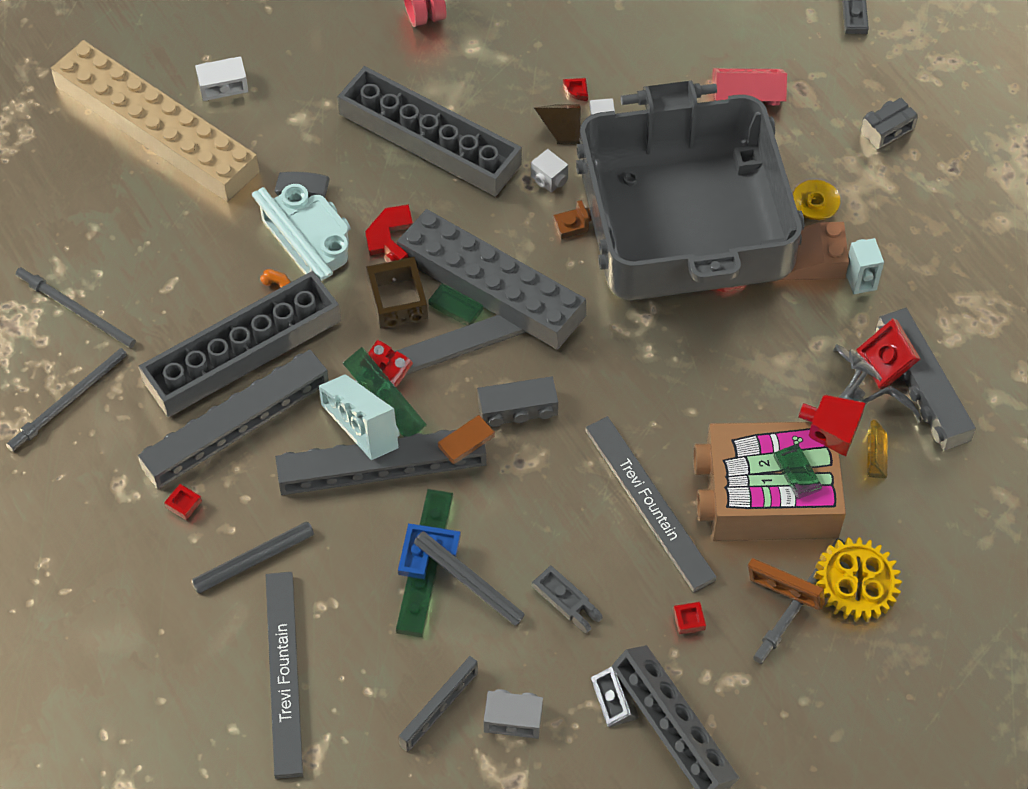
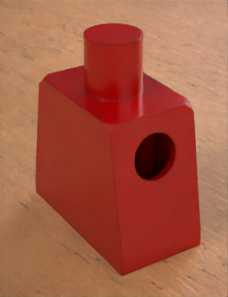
M824 395L818 408L803 403L798 418L812 422L809 432L811 439L843 456H847L866 403Z

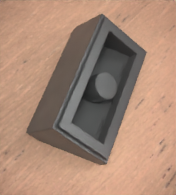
M612 667L591 677L607 727L639 718L632 696Z

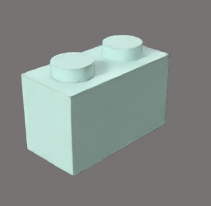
M860 239L852 242L848 255L849 264L846 276L853 295L875 291L878 288L884 265L876 239Z

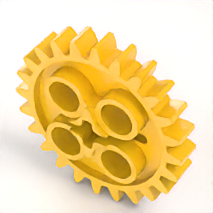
M848 537L845 544L837 540L835 547L829 545L826 550L827 553L823 552L819 558L821 561H818L815 566L819 571H816L814 578L819 580L816 585L824 589V597L828 599L825 607L835 606L833 614L836 615L841 610L844 612L843 618L845 620L851 614L855 622L859 620L860 616H863L865 622H868L871 614L875 619H878L881 612L886 614L890 609L889 606L893 607L897 601L895 598L901 592L897 588L902 584V581L896 579L901 571L892 569L897 562L896 560H887L890 552L880 553L882 545H878L874 549L872 548V540H869L864 545L862 544L861 537H858L857 541L853 544L851 538ZM857 558L860 559V567H859V569H858ZM840 562L846 563L850 569L843 568ZM866 565L874 567L876 572L868 570ZM839 587H845L850 594L843 593ZM866 590L873 591L876 597L868 595ZM856 591H857V593H858V600H859V601H857V600L855 599V593H856Z

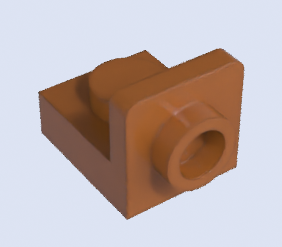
M582 200L577 201L576 209L555 214L553 221L560 238L564 239L587 233L592 217L589 208H585Z

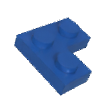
M408 523L398 567V575L425 579L429 556L414 544L415 539L421 532H426L452 555L457 557L461 531Z

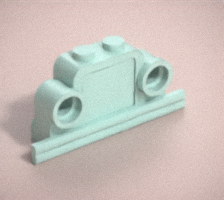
M300 184L286 186L281 195L272 198L264 187L252 193V197L260 206L262 221L305 274L314 271L320 281H323L333 275L332 271L347 262L348 231L351 230V227L344 217L341 218L337 214V209L331 201L328 202L321 195H313L308 198L307 189Z

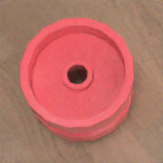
M404 0V5L413 27L426 25L428 17L433 22L446 19L445 0Z

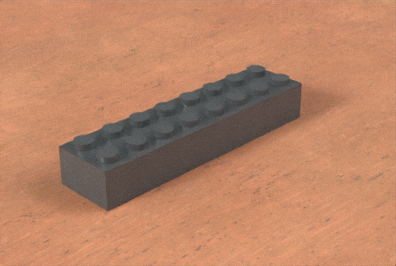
M366 66L359 71L337 96L339 115L495 197L522 165L521 146Z
M428 209L397 240V245L408 253V258L415 257L418 270L494 314L500 315L557 350L587 316L586 298Z
M311 271L139 365L142 381L166 416L170 417L341 322L339 304L314 271Z

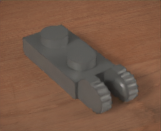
M551 565L532 582V587L567 619L572 620L581 631L587 633L591 630L590 624L579 614L582 609L596 622L603 618L600 611L589 602V598Z

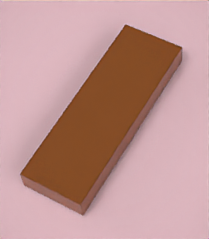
M754 558L749 562L750 581L820 611L825 605L823 588Z

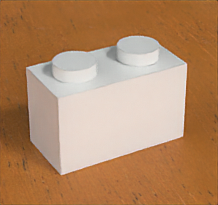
M241 56L195 65L203 101L249 92Z

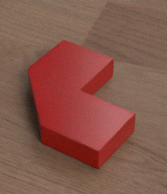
M409 204L385 208L367 228L365 235L369 256L385 253L384 244L391 240L390 232L407 230L413 224Z

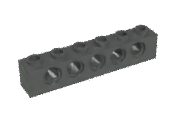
M646 645L626 649L611 667L695 789H730L740 779L649 647Z

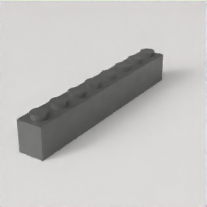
M311 350L296 355L292 361L284 366L275 368L271 374L254 381L243 391L234 393L227 401L218 406L211 407L207 413L199 418L190 420L183 428L169 433L155 445L146 447L138 455L142 470L155 487L160 489L319 390V385L329 381L327 369Z
M440 430L436 433L424 435L417 433L410 437L398 438V449L373 460L357 444L337 445L327 449L313 448L299 453L286 452L275 456L281 495L486 466L485 444L454 465L438 448V442L455 430Z

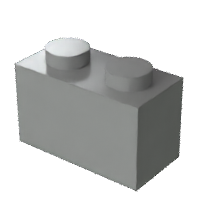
M503 689L488 691L484 715V732L539 739L543 697H538L534 693L512 694Z

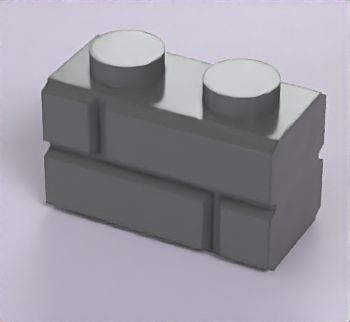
M902 98L894 102L888 101L880 110L876 112L870 111L864 116L861 133L870 140L876 149H879L913 130L916 126L918 115Z

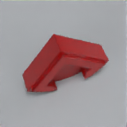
M586 78L563 79V88L569 96L576 100L588 101Z

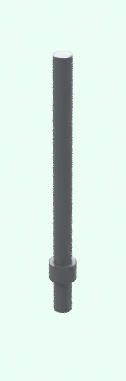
M22 267L17 269L16 276L27 282L29 287L36 292H43L127 347L132 348L135 345V339L48 285L44 278L39 275H33Z
M120 348L32 423H26L20 428L21 432L6 444L9 450L13 452L27 439L29 441L38 434L39 429L123 360L127 353Z
M837 538L835 542L832 544V546L835 547L837 540H840L843 544H845V542ZM815 568L807 582L816 585L819 580L814 578V574L819 570ZM793 600L775 627L766 633L762 639L763 644L753 656L756 662L762 664L770 651L777 648L782 641V634L799 612L803 603Z

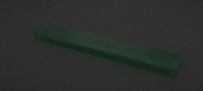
M427 489L420 525L447 529L453 493ZM430 556L425 579L407 578L396 626V633L423 638L439 565Z

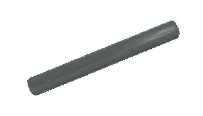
M304 522L193 578L192 585L197 593H201L313 536V528L309 522Z
M421 532L414 541L417 547L515 626L519 624L525 615L520 609L426 532Z

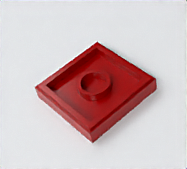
M891 319L856 349L882 377L881 381L873 377L879 389L888 387L921 360L896 319Z

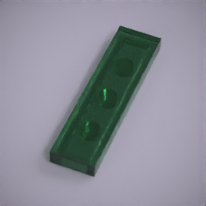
M363 347L342 363L360 385L394 408L396 426L403 437L417 434L427 426V423Z

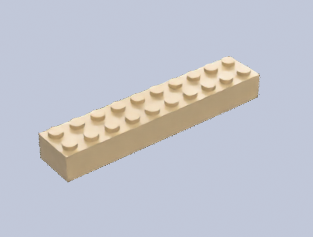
M81 41L51 67L56 87L228 202L259 173L258 160L255 153L86 41Z

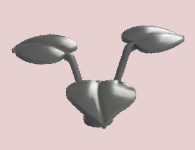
M838 344L835 345L833 351H838L851 363V369H855L851 382L839 398L867 404L883 394H889L911 409L918 423L921 421V416L913 402L892 386L886 387L864 399L863 396L866 393L859 385L867 374H870L879 381L882 380V377L858 352L853 349L848 351Z

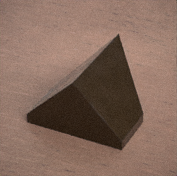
M554 104L534 107L556 139L557 144H580V104Z

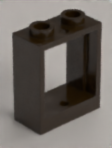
M415 257L366 266L367 280L380 328L395 327L398 324L419 322L428 318V305ZM413 280L418 298L417 302L383 308L378 286Z

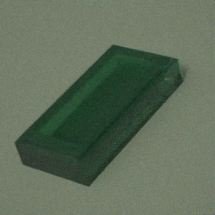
M443 283L428 300L430 306L466 326L473 324L483 311L482 304Z
M798 443L774 452L773 457L797 500L821 491L822 485Z

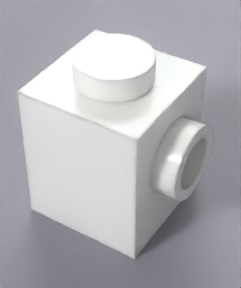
M547 149L531 162V177L540 187H545L552 193L556 188L562 187L567 182L568 164Z

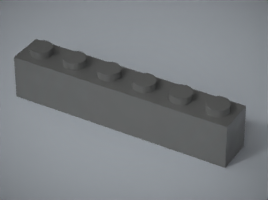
M907 307L879 316L875 333L891 319L898 320L921 358L899 378L901 381H905L908 386L910 397L914 402H917L922 419L930 425L934 440L940 443L943 450L970 442L976 427Z

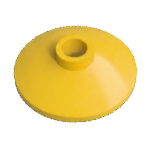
M807 180L800 183L793 191L797 211L801 210L803 216L808 219L824 220L833 216L839 209L840 195L836 188L828 182Z

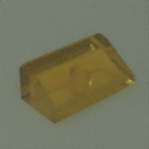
M872 420L867 433V475L873 478H887V433L877 420Z

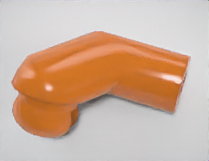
M266 269L263 271L264 274L260 276V281L267 286L274 282L282 288L291 283L285 273L273 269Z

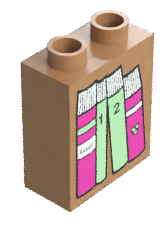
M812 422L716 423L709 425L707 443L694 444L693 457L695 475H708L709 490H698L697 514L698 521H711L713 541L839 538L846 515L839 453L809 437Z

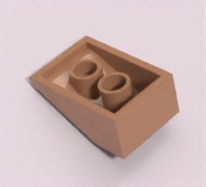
M819 222L805 226L804 230H801L802 242L798 248L795 266L791 273L781 280L845 279L849 258L844 222Z

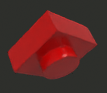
M392 239L384 244V258L386 262L408 258V253Z
M179 484L164 502L166 509L187 520L202 502V499L197 493Z
M700 602L673 607L679 635L704 631L706 629Z

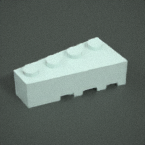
M346 374L319 385L321 405L371 460L399 448L397 438L399 437V430L396 426L393 407Z

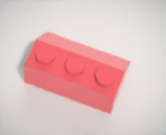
M713 68V84L716 83L717 93H714L716 101L726 100L728 96L732 95L753 96L760 101H766V105H780V101H786L787 73L783 69Z

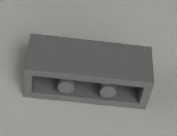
M553 376L477 388L480 415L491 427L511 422L523 423L536 418L548 419L558 415L559 402Z

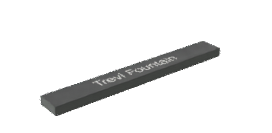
M607 416L587 426L586 433L692 592L715 582L716 575L609 417Z
M293 573L266 574L274 776L275 779L302 777L303 762Z

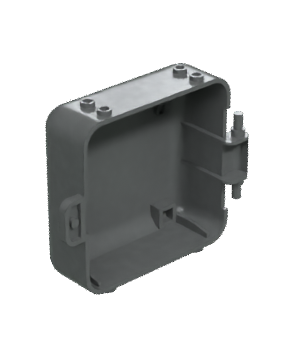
M691 80L644 86L643 90L637 91V94L621 95L622 105L638 103V105H645L646 110L615 114V111L600 112L587 117L583 121L580 128V144H577L579 160H576L578 175H582L600 251V255H598L600 270L604 269L607 284L617 297L632 301L781 280L791 273L796 263L799 245L802 242L801 230H804V217L801 210L797 211L775 139L774 119L768 116L765 105L759 99L749 95L728 96L726 100L697 103V98H701V95L717 93L716 83L707 85L693 84Z

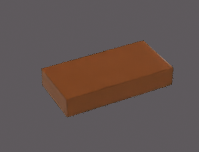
M478 415L440 440L438 448L454 465L493 439L495 432Z

